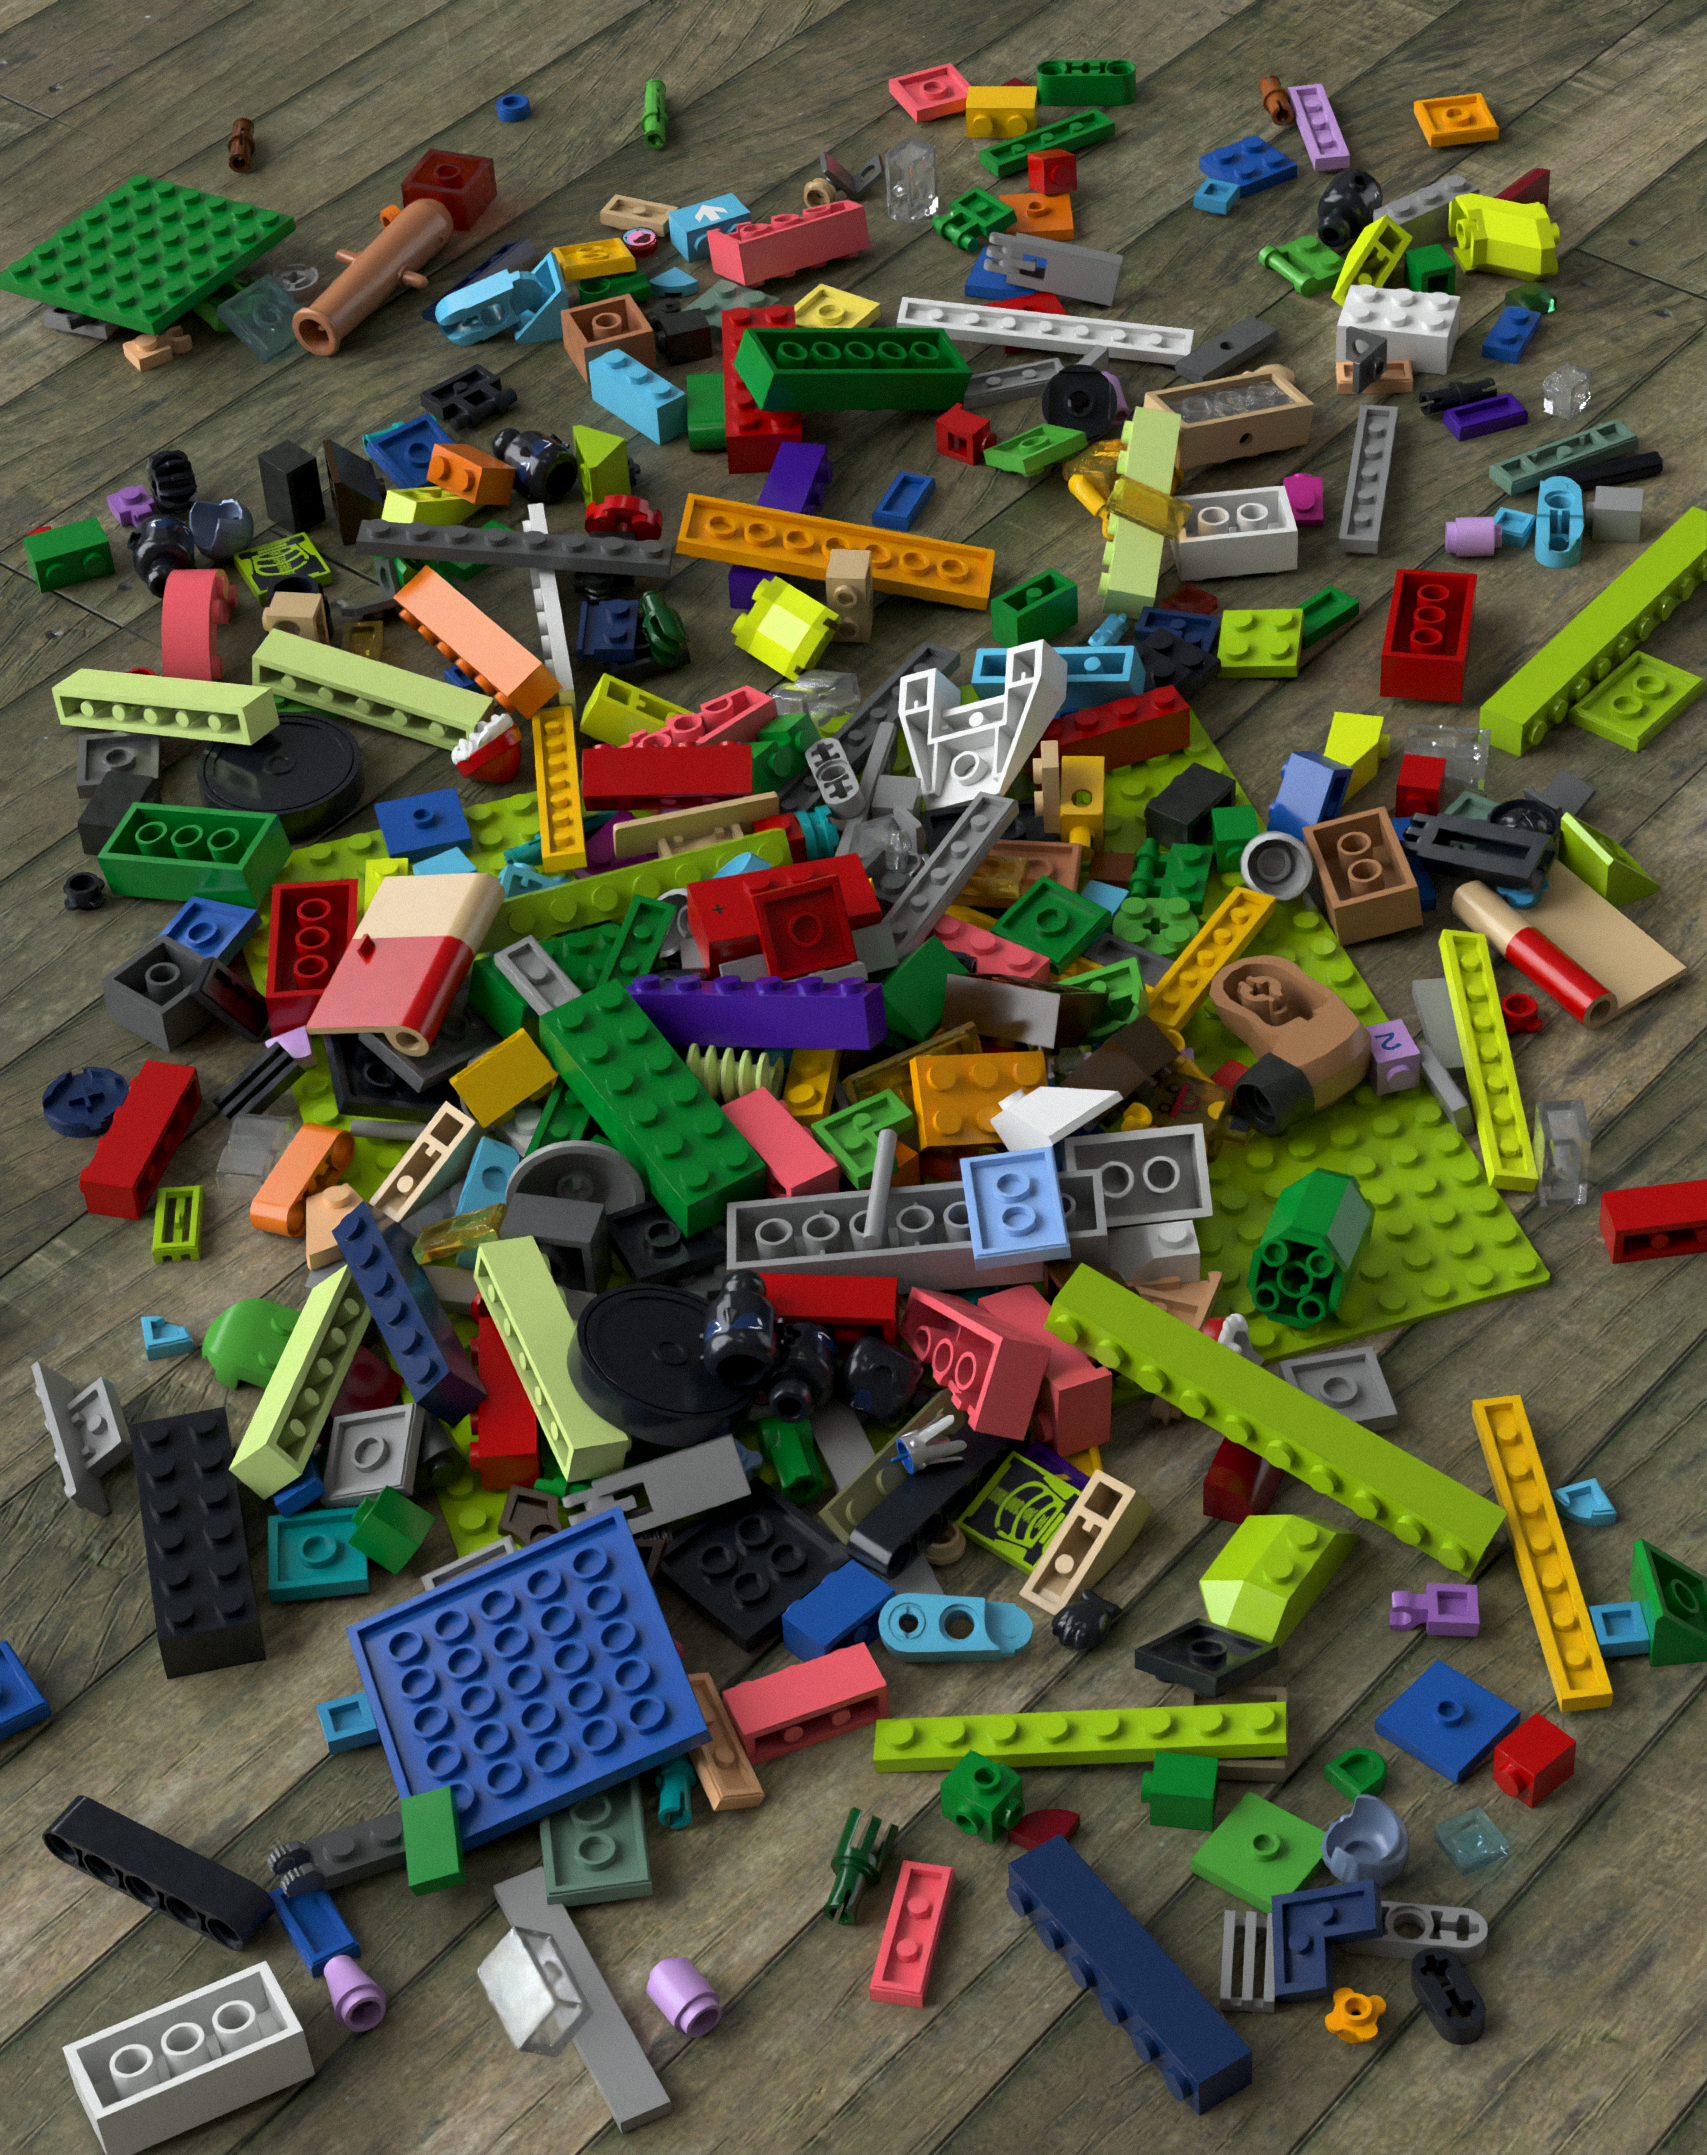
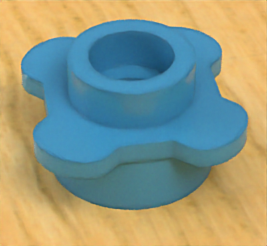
M1546 878L1544 879L1537 895L1497 886V893L1501 897H1506L1507 903L1511 907L1518 910H1527L1535 907L1540 902L1541 893L1549 889V882Z

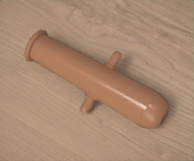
M418 199L405 207L364 251L354 253L345 249H339L335 254V258L338 262L348 265V267L309 308L303 307L294 314L292 328L300 344L315 355L330 357L339 350L341 340L399 287L409 285L418 289H425L428 286V279L416 272L445 247L451 238L454 224L451 213L446 206L435 199Z

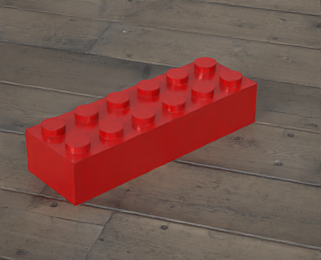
M772 305L767 308L747 309L737 307L732 310H721L725 427L729 474L770 472L782 441L803 443L801 411H761L733 364L745 328H796L795 306Z

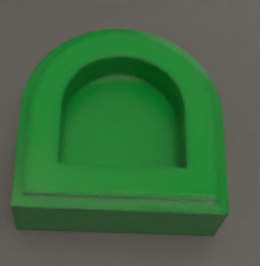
M1352 1748L1343 1752L1324 1766V1779L1354 1803L1358 1795L1369 1794L1377 1797L1382 1793L1387 1782V1765L1384 1758L1371 1749Z

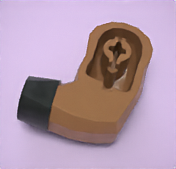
M1271 955L1243 958L1223 967L1212 978L1209 996L1221 1022L1251 1048L1258 1060L1235 1082L1232 1093L1235 1106L1241 1117L1251 1119L1249 1126L1258 1133L1269 1138L1284 1136L1287 1134L1289 1127L1310 1117L1313 1112L1330 1108L1343 1100L1371 1069L1370 1033L1334 991L1304 974L1292 961L1285 957Z

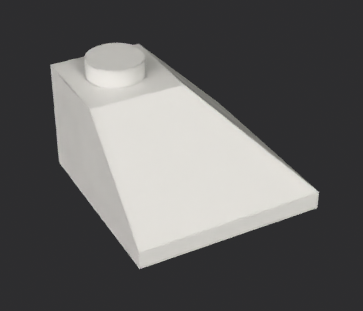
M1043 1086L1025 1095L1022 1088L998 1103L1003 1111L989 1121L1009 1152L1048 1147L1123 1100V1097L1119 1091Z
M1192 1220L1107 1230L1110 1268L1117 1271L1124 1281H1154L1160 1277L1179 1275L1181 1283L1200 1281V1250Z

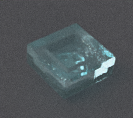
M1480 1806L1435 1826V1842L1463 1877L1508 1855L1509 1842Z

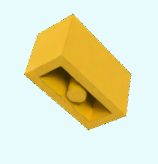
M968 86L966 101L967 138H1016L1036 130L1038 119L1037 86Z
M522 1027L453 1076L449 1081L484 1129L489 1124L497 1128L506 1123L517 1113L513 1107L527 1097L533 1102L545 1095L554 1087L550 1081L558 1075Z

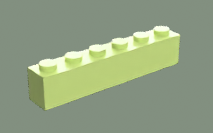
M1136 406L1132 421L1125 420L1121 443L1127 444V451L1120 450L1116 473L1123 474L1122 481L1116 480L1112 496V504L1118 505V511H1111L1107 534L1114 535L1113 542H1106L1102 565L1109 566L1108 573L1102 572L1098 588V596L1104 597L1102 613H1115L1119 616L1123 612L1128 618L1139 619L1144 606L1153 607L1156 597L1181 414Z
M274 628L252 656V686L271 687L273 694L453 751L455 746L459 745L460 739L470 741V733H478V722H491V716L493 715L494 698Z
M83 668L52 687L61 725L244 745L254 744L280 725L271 687Z
M533 1235L480 1243L473 1276L566 1482L608 1476L622 1471L626 1452L631 1450V1435L619 1430L597 1415L583 1401L570 1379L567 1368V1352L578 1321L572 1320L567 1310L564 1290L561 1286H556L551 1276L548 1256L540 1252Z
M348 1264L312 1289L229 1468L233 1474L264 1500L302 1475L372 1317V1313Z

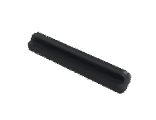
M1653 451L1556 473L1553 477H1568L1580 486L1581 491L1594 489L1596 486H1607L1660 474L1663 471V459L1658 452Z

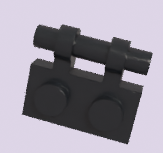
M479 364L420 393L421 406L443 421L452 418L450 423L456 432L465 428L473 429L481 425L482 419L492 414L496 416L502 414L518 398L512 388L500 392L502 391L501 379Z

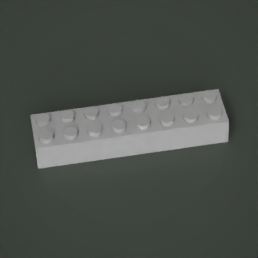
M1101 1168L1057 1172L1071 1258L1061 1260L1076 1263L1082 1262L1086 1265L1111 1270ZM963 1181L890 1188L882 1244L876 1248L868 1247L863 1243L870 1190L727 1203L728 1275L734 1271L746 1269L756 1273L898 1277L899 1294L910 1293L912 1286L931 1291L1044 1281L1043 1261L976 1271Z

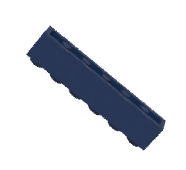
M363 1200L332 1230L334 1238L415 1403L447 1424L455 1427L488 1395L401 1224Z
M1061 1834L1008 1863L1009 1888H1007L1006 1894L1014 1911L1021 1917L1027 1915L1037 1927L1038 1935L1045 1947L1052 1953L1058 1951L1068 1963L1069 1971L1075 1982L1083 1989L1089 1987L1099 1999L1101 2009L1106 2018L1113 2025L1117 2026L1120 2024L1131 2036L1133 2046L1138 2055L1146 2063L1153 2062L1164 2075L1168 2089L1177 2100H1186L1200 2116L1252 2084V2050Z

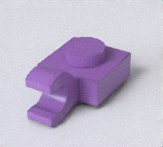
M142 485L125 487L118 493L107 496L109 509L121 526L133 523L137 528L143 520L157 514L154 500Z
M1426 1583L1425 1594H1416L1409 1591L1392 1592V1609H1389L1390 1629L1407 1631L1421 1623H1426L1427 1635L1478 1637L1480 1622L1477 1585Z

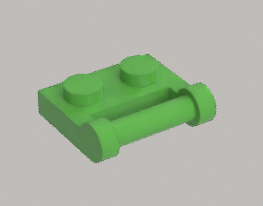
M1311 234L1302 236L1293 242L1277 248L1267 245L1258 255V261L1267 269L1277 271L1294 284V289L1304 297L1336 286L1345 263L1342 257Z

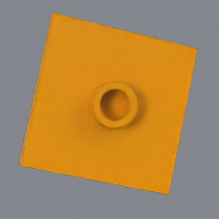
M1482 93L1414 102V114L1430 148L1499 139V127Z

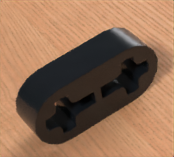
M1432 1947L1417 1953L1412 1961L1411 1987L1435 2029L1444 2040L1452 2044H1472L1481 2037L1485 2026L1486 2007L1477 1989L1459 1960L1450 1951ZM1433 1970L1437 1976L1445 1975L1444 1987L1442 1988L1434 1975L1426 1976V1972ZM1454 2004L1462 2017L1470 2016V2021L1463 2022L1459 2016L1451 2017L1452 2005Z

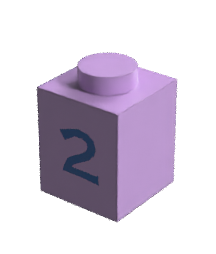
M1402 1019L1365 1027L1371 1035V1069L1365 1076L1376 1096L1418 1087L1420 1052Z

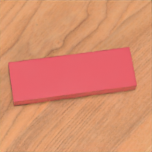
M903 1860L869 1988L870 2000L923 2008L956 1879L955 1868Z

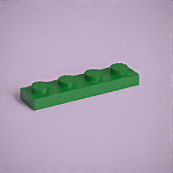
M1094 108L979 151L980 164L998 178L1010 176L1014 172L1028 167L1029 152L1062 149L1071 153L1075 149L1089 144H1096L1102 139L1115 135V122Z

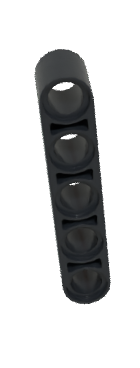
M967 1422L950 1438V1442L956 1440L964 1441L967 1447L960 1452L942 1457L958 1456L963 1457L964 1460L927 1465L923 1470H918L911 1474L854 1528L847 1543V1555L889 1580L895 1579L960 1518L1012 1451L1021 1455L1027 1449L1031 1437L1030 1430L1027 1428L1024 1441L976 1432Z
M78 1795L42 1834L44 1844L49 1851L64 1863L231 1950L240 1951L275 1912V1904L272 1898L256 1883L89 1797Z

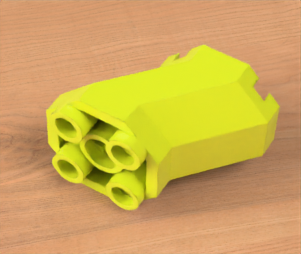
M1473 193L1458 195L1455 197L1456 200L1449 203L1450 238L1457 237L1459 247L1452 249L1454 258L1464 273L1479 270L1530 282L1544 280L1549 276L1558 274L1555 245L1560 243V231L1556 222L1550 223V218L1544 204L1539 202L1521 204Z
M777 576L771 582L763 578L752 595V599L756 601L748 615L743 612L731 630V633L737 636L734 644L796 684L801 685L805 678L799 674L803 669L809 672L814 669L836 632L829 628L832 620L839 624L842 616Z

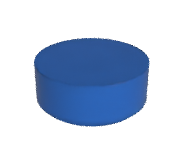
M508 94L502 96L496 102L497 116L502 121L519 122L525 120L531 114L530 101L524 95Z

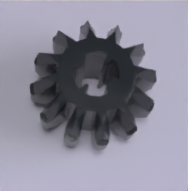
M166 450L150 456L147 465L150 491L153 494L158 510L164 514L175 515L191 510L198 499L196 489L198 486L187 455L180 450Z

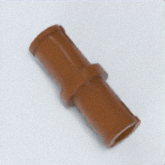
M1269 75L1271 82L1268 83L1266 76H1264L1259 82V90L1263 95L1262 104L1265 110L1271 113V118L1276 125L1283 126L1281 118H1284L1287 125L1294 117V112L1289 105V94L1286 89L1281 87L1278 77Z

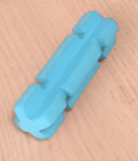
M1123 612L1119 616L1111 613L1089 638L1088 643L1091 646H1115L1130 627L1126 623L1128 616Z

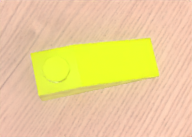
M1387 215L1366 226L1347 255L1331 298L1343 308L1350 285L1359 286L1367 284L1375 288H1382L1413 237Z
M440 486L394 489L387 491L381 519L388 522H423L427 525L451 526L458 525L484 505L473 504Z
M604 673L584 707L579 731L595 740L603 741L607 744L612 743L619 747L630 742V734L645 729L647 734L667 727L666 719L677 714L696 713Z
M1334 712L1324 756L1354 768L1342 805L1377 775L1380 758H1388L1390 734L1383 733L1384 717Z

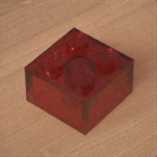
M429 148L401 183L404 208L418 199H435L444 204L450 211L454 224L453 230L470 231L497 196L493 158Z

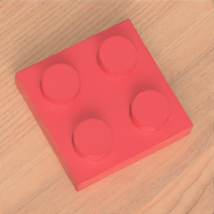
M951 63L889 79V92L917 123L931 122L941 116L952 113L959 114L966 111L968 86L971 85Z

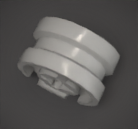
M305 264L286 265L287 270L280 272V269L277 268L271 273L269 282L273 292V306L278 312L294 315L303 307L309 308L321 295L318 271L314 267H311L310 270L306 269Z

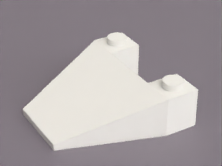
M1044 639L1007 649L1005 693L997 697L960 706L961 690L937 668L901 677L898 713L916 776L921 778L922 797L926 811L968 806L980 791L1002 797L1005 795L1066 699L1068 662Z

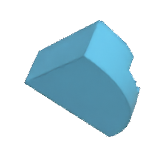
M676 267L648 281L651 285L652 294L665 297V292H682V297L699 292L698 280Z
M160 1316L141 1317L148 1361L195 1352L192 1337L184 1326L180 1325L179 1327L165 1322L164 1317Z
M1596 1478L1550 1491L1556 1511L1565 1518L1588 1526L1616 1524L1617 1512Z

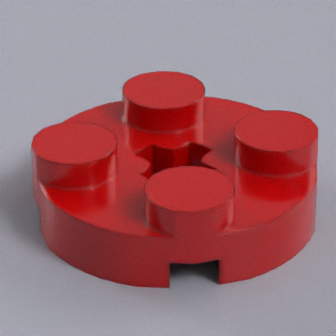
M630 495L605 496L604 503L595 506L594 500L588 505L585 516V530L588 534H590V531L636 532L637 541H658L662 534L663 515L658 508L656 514L648 509L649 502L642 498Z

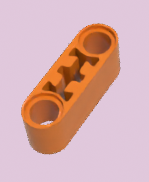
M311 1122L304 1124L254 1197L250 1207L252 1226L257 1230L283 1236L301 1237L306 1231V1198L323 1192L329 1187L336 1186L351 1163L355 1153V1138L353 1134L348 1130Z

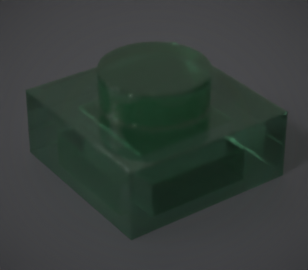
M1536 281L1525 283L1520 287L1505 292L1506 306L1523 307L1529 311L1542 313V315L1556 310L1557 297Z

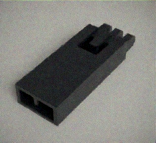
M1440 812L1437 817L1414 813L1410 819V824L1413 827H1406L1402 834L1405 840L1399 841L1405 856L1419 859L1425 871L1470 881H1481L1484 884L1536 895L1559 852L1551 835ZM1451 841H1457L1477 846L1475 849L1470 848L1467 851L1464 850L1461 843H1456L1455 846H1450L1449 844Z

